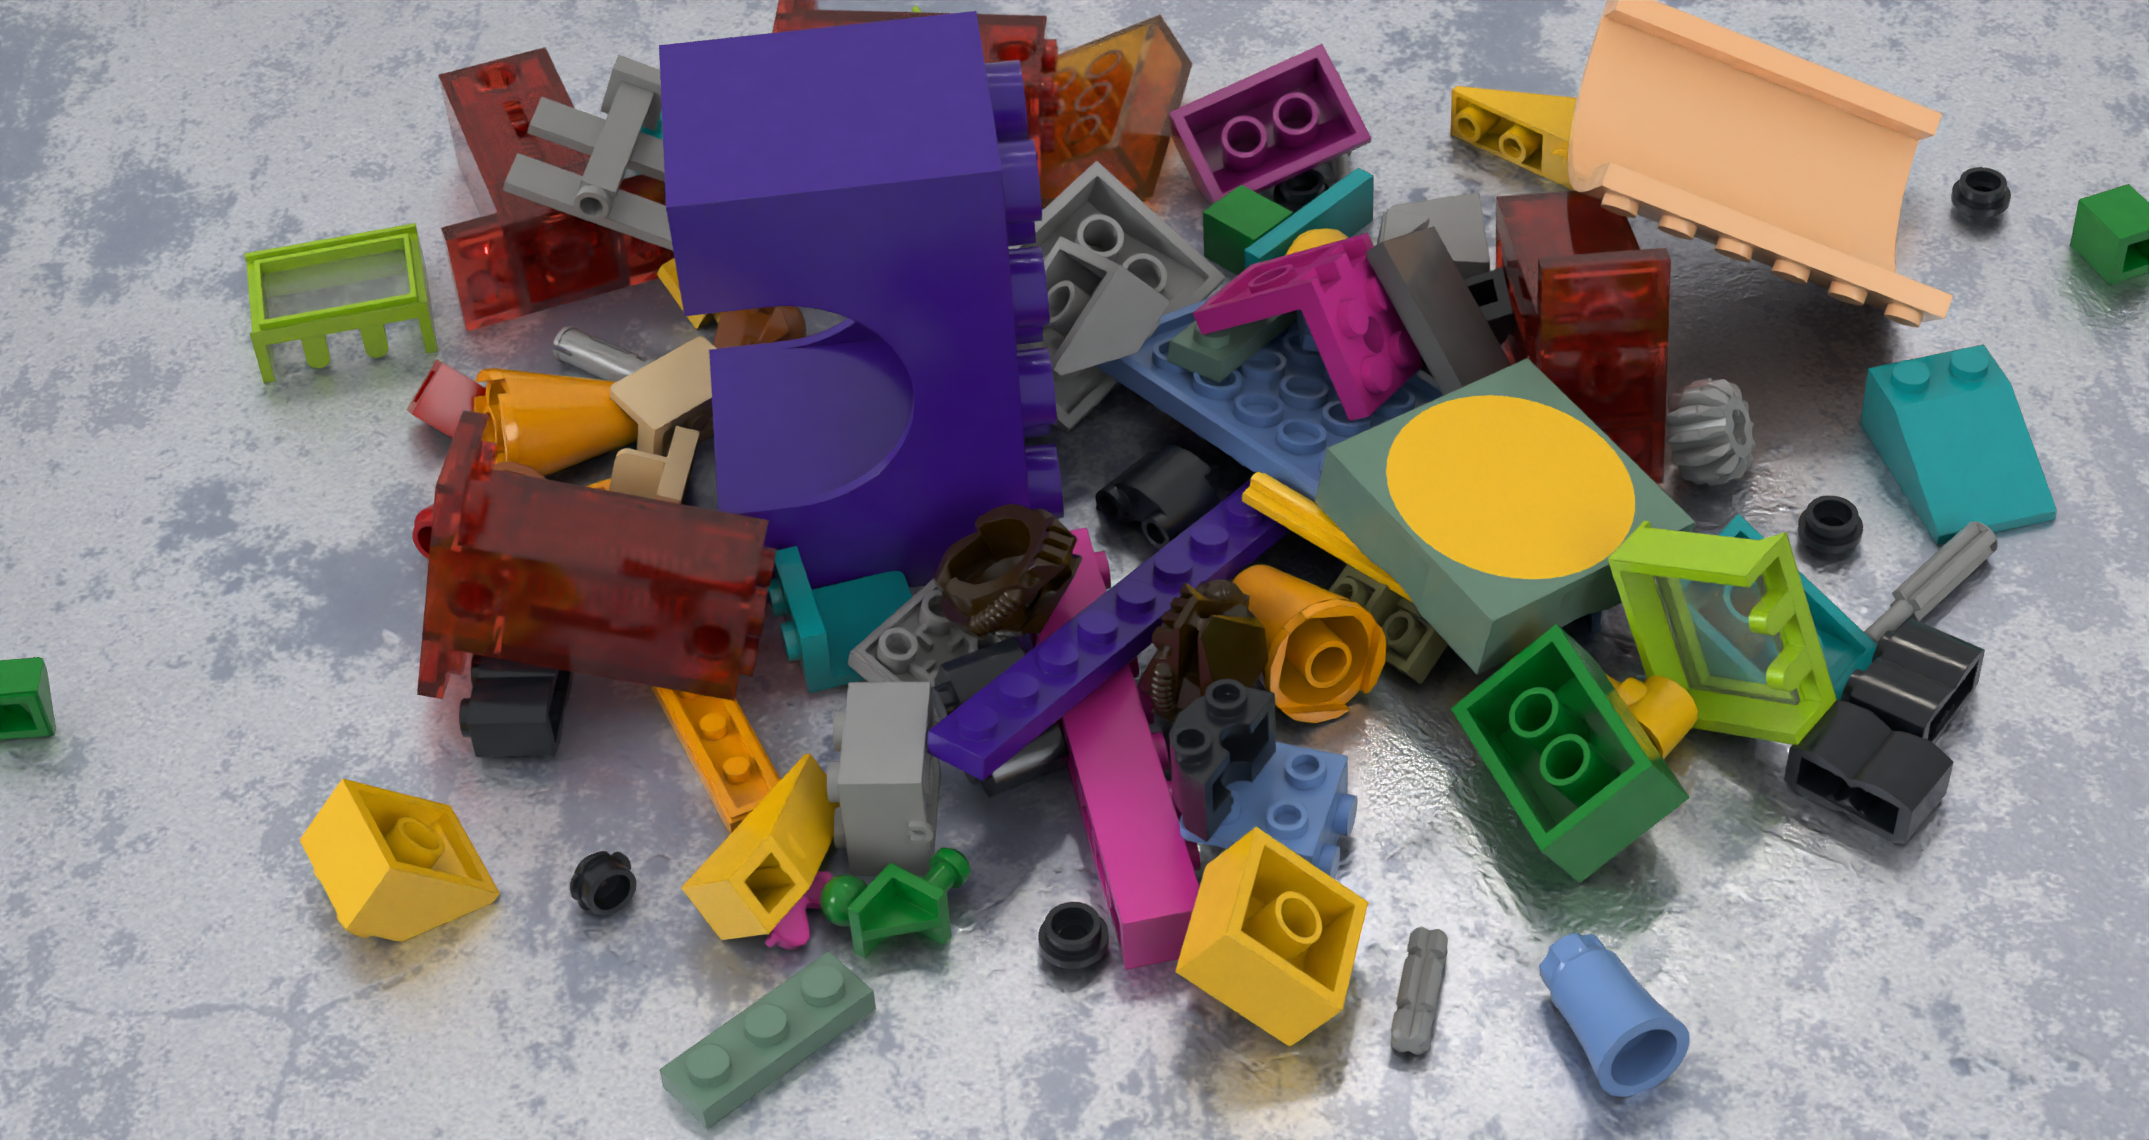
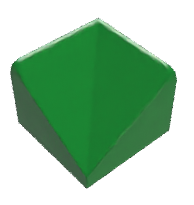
M43 658L0 660V740L55 735L56 725L49 678Z

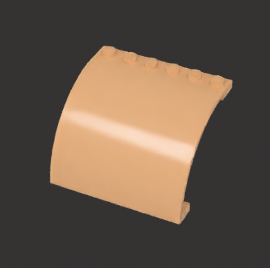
M1607 0L1585 66L1572 119L1567 163L1569 181L1574 190L1601 200L1600 206L1615 214L1630 218H1636L1639 215L1659 223L1657 227L1659 230L1672 236L1686 240H1693L1696 237L1716 245L1714 250L1726 257L1743 262H1750L1753 259L1771 266V272L1783 279L1800 284H1807V281L1825 287L1829 289L1827 294L1837 300L1857 306H1863L1866 303L1885 311L1884 317L1902 325L1919 328L1921 322L1945 319L1953 298L1951 294L1897 274L1895 265L1899 216L1915 151L1919 140L1935 135L1942 113L1656 0Z

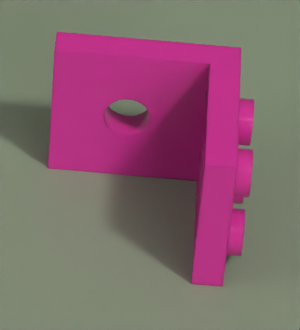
M1368 233L1252 264L1193 312L1201 334L1204 335L1301 309L1349 421L1369 417L1424 365L1417 347L1366 257V251L1374 247Z

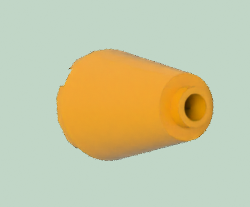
M500 368L482 369L477 374L476 382L487 381L486 395L474 397L475 430L483 465L508 461L528 465L544 477L630 445L638 440V423L610 398V387L616 381Z
M1268 565L1251 566L1238 574L1232 581L1244 594L1250 596L1248 609L1265 628L1268 662L1259 678L1267 692L1275 693V706L1295 721L1320 723L1339 718L1351 710L1346 703L1360 690L1367 695L1376 685L1386 661V636L1373 615L1364 606Z

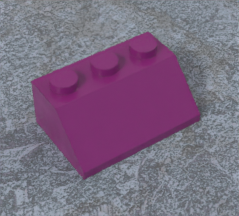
M1323 43L1169 112L1172 140L1195 186L1211 205L1240 185L1260 193L1369 144L1372 139Z

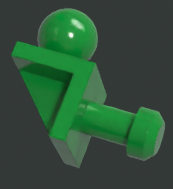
M943 847L930 858L929 865L931 869L922 878L891 862L868 886L856 876L848 874L838 875L824 885L820 893V908L825 918L831 923L841 927H850L854 953L865 959L885 937L918 932L944 946L952 937L947 891L950 888H960L971 876L970 865L967 858L960 851Z

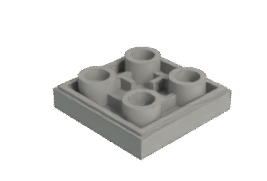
M932 579L850 651L847 664L868 682H931L932 688L937 686L935 678L940 664L1010 637L995 636L988 633L985 640L982 641L961 631L944 617L941 611L943 595ZM1020 646L1024 654L1026 655L1028 651L1025 650L1022 646ZM933 704L934 715L939 717Z

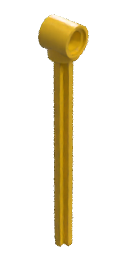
M1258 471L1251 477L1250 486L1242 494V502L1378 583L1387 585L1390 590L1413 603L1401 585L1387 572L1372 563L1315 502L1266 473L1262 474ZM1605 674L1665 760L1698 720V709L1694 699L1677 682L1663 676H1651L1642 682L1631 676L1623 683H1620Z

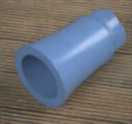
M1574 932L1560 938L1549 947L1547 956L1539 965L1540 976L1544 984L1551 991L1552 1002L1568 1022L1587 1054L1601 1088L1610 1095L1628 1097L1654 1088L1666 1080L1678 1068L1688 1051L1690 1035L1687 1027L1660 1005L1633 977L1620 958L1614 952L1607 950L1594 934L1580 935Z

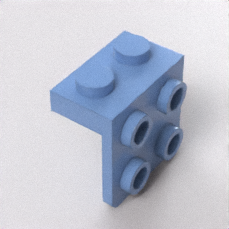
M1276 742V752L1253 782L1236 781L1225 787L1231 791L1232 810L1208 842L1188 831L1183 825L1181 815L1179 821L1180 834L1187 841L1228 849L1253 828L1258 827L1335 879L1340 860V846H1337L1336 843L1339 835L1350 836L1357 812V796L1348 794V756Z

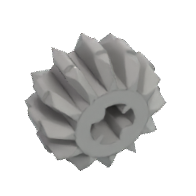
M1712 378L1692 381L1691 385L1678 387L1677 392L1669 397V414L1665 416L1664 421L1668 426L1669 436L1666 441L1671 445V461L1675 465H1679L1680 475L1685 481H1693L1695 485L1708 483L1709 486L1726 484L1731 479L1742 478L1745 470L1751 469L1753 462L1751 450L1755 448L1756 443L1752 437L1754 423L1750 421L1748 414L1749 403L1746 400H1742L1739 387L1736 383L1729 384L1726 379L1712 381Z

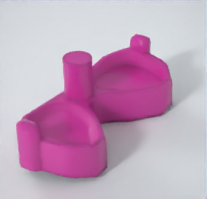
M817 872L811 887L768 934V938L765 940V944L768 947L772 948L778 945L787 950L802 948L806 944L810 933L805 909L806 907L821 909L819 902L820 893L824 885L833 878L830 872Z

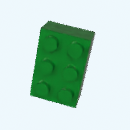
M1558 624L1551 627L1450 708L1540 851L1579 883L1690 798L1594 657Z

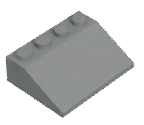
M1097 160L1042 211V221H1035V244L1008 246L1009 249L1041 246L1045 261L1059 237H1064L1120 264L1169 299L1170 303L1162 315L1206 300L1226 278ZM1096 366L1062 376L1052 371L1057 410V424L1053 426L1068 434L1119 383Z

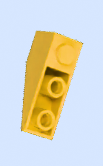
M1456 86L1452 89L1450 135L1578 192L1570 184L1567 163L1569 137L1577 98Z
M811 753L804 754L681 887L721 940L769 934L813 883L833 840L834 814L836 807H840V803H829L827 775Z

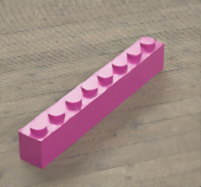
M1087 528L1070 530L1077 538L1072 554L1080 555L1082 561L1073 580L1041 633H1029L1033 649L1107 592L1106 589L1111 588L1107 556L1105 551L1094 552ZM1137 656L1056 721L1069 753L1065 762L1125 970L1179 959L1201 882L1198 883L1195 871L1201 870L1198 844L1185 840L1180 834L1179 821L1182 813L1174 803L1172 781L1166 782L1163 773L1169 771L1165 739L1161 731L1151 733L1149 724H1154V713L1151 712L1153 709L1151 697L1135 684L1134 678L1139 677Z

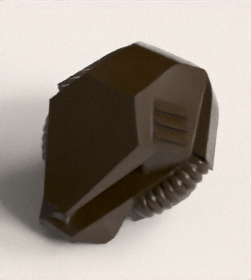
M1018 504L1002 505L978 517L974 524L977 531L955 542L945 551L933 577L937 588L943 595L941 611L944 617L964 633L982 641L985 640L988 633L995 636L1024 637L1026 633L1040 634L1073 580L1082 561L1080 555L1072 554L1077 542L1076 536L1050 512L1042 508L1029 509Z
M1224 579L1208 582L1201 581L1196 589L1188 583H1184L1179 591L1181 596L1179 598L1174 597L1170 605L1172 608L1169 612L1165 611L1161 617L1163 621L1162 626L1157 627L1152 634V642L1158 650L1137 685L1145 694L1151 697L1152 713L1174 723L1182 710L1195 699L1205 696L1206 688L1211 683L1221 679H1233L1241 682L1246 688L1253 687L1268 662L1265 628L1248 609L1250 596L1244 594L1234 582Z

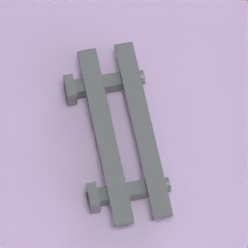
M618 55L600 110L608 114L606 119L541 97L528 128V134L590 155L591 157L583 176L517 153L504 183L503 191L673 251L666 206L619 189L627 169L665 182L663 140L641 132L643 127L655 131L662 113L660 69Z

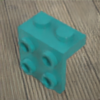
M797 546L773 551L772 558L775 578L765 580L767 597L773 617H784L785 622L779 624L785 655L788 662L798 660L808 693L846 685L849 682L866 680L847 664L850 651L912 598L904 574L899 571L884 572L811 590Z

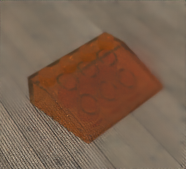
M1161 15L1154 16L1024 68L1022 77L1027 112L1028 139L1034 140L1042 209H1045L1096 160L1142 202H1146L1150 197H1153L1171 138L1169 112L1180 108L1193 65Z

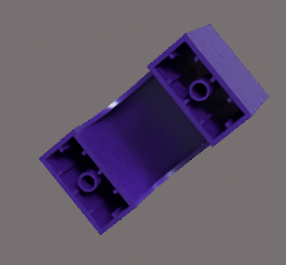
M976 11L659 45L666 211L684 316L762 307L797 306L821 309L847 317L843 322L825 331L799 339L709 350L718 516L734 608L769 604L765 580L775 578L772 558L773 551L797 546L811 590L890 571L903 573L909 588L927 585L933 579L945 551L955 542L976 532L977 529L974 524L977 518L994 508L1007 504H1018L1029 509L1042 508L1050 512L1057 519L1064 518L1062 485L1056 444L1025 447L1024 438L1050 435V425L1057 424V410L1049 348L1017 351V345L1043 342V326L1050 325L1046 273L1041 246L1009 249L1008 247L1035 244V221H1042L1037 157L1034 140L1028 139L1026 102L1020 61L985 63Z

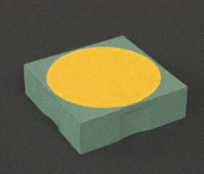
M1528 358L1328 447L1315 503L1372 563L1387 572L1401 585L1421 616L1477 675L1518 655L1555 624L1562 628L1575 619L1598 611L1608 610L1622 603L1612 576L1608 558L1643 521H1650L1652 528L1693 532L1696 523Z

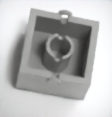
M849 682L846 710H835L833 744L834 750L841 751L840 761L828 762L827 795L829 803H840V807H836L834 814V841L836 848H847L850 875L878 876L890 862L916 876H924L931 869L929 860L935 852L941 781L940 760L927 753L928 730L941 721L939 717L934 715L931 682Z

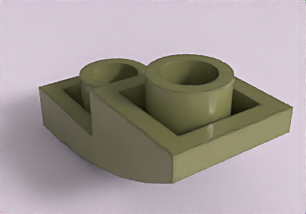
M1347 564L1329 591L1355 601L1368 609L1386 636L1385 664L1422 684L1448 646V643L1421 616L1414 603L1390 590L1388 585L1378 583Z

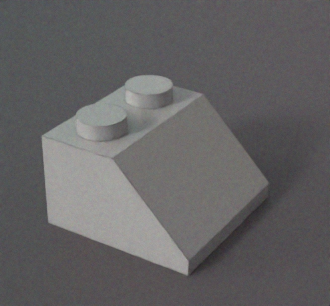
M1060 236L1044 261L1050 325L1043 326V342L1017 345V351L1048 347L1052 371L1061 376L1138 353L1145 340L1156 331L1161 315L1170 303V300L1120 264Z

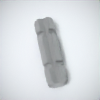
M1421 926L1410 933L1407 947L1408 957L1404 962L1396 1002L1398 1007L1397 1011L1394 1012L1391 1027V1045L1400 1053L1410 1051L1420 1055L1430 1047L1433 1031L1431 1027L1432 1022L1435 1020L1443 978L1442 970L1445 968L1448 952V937L1440 929L1429 930Z

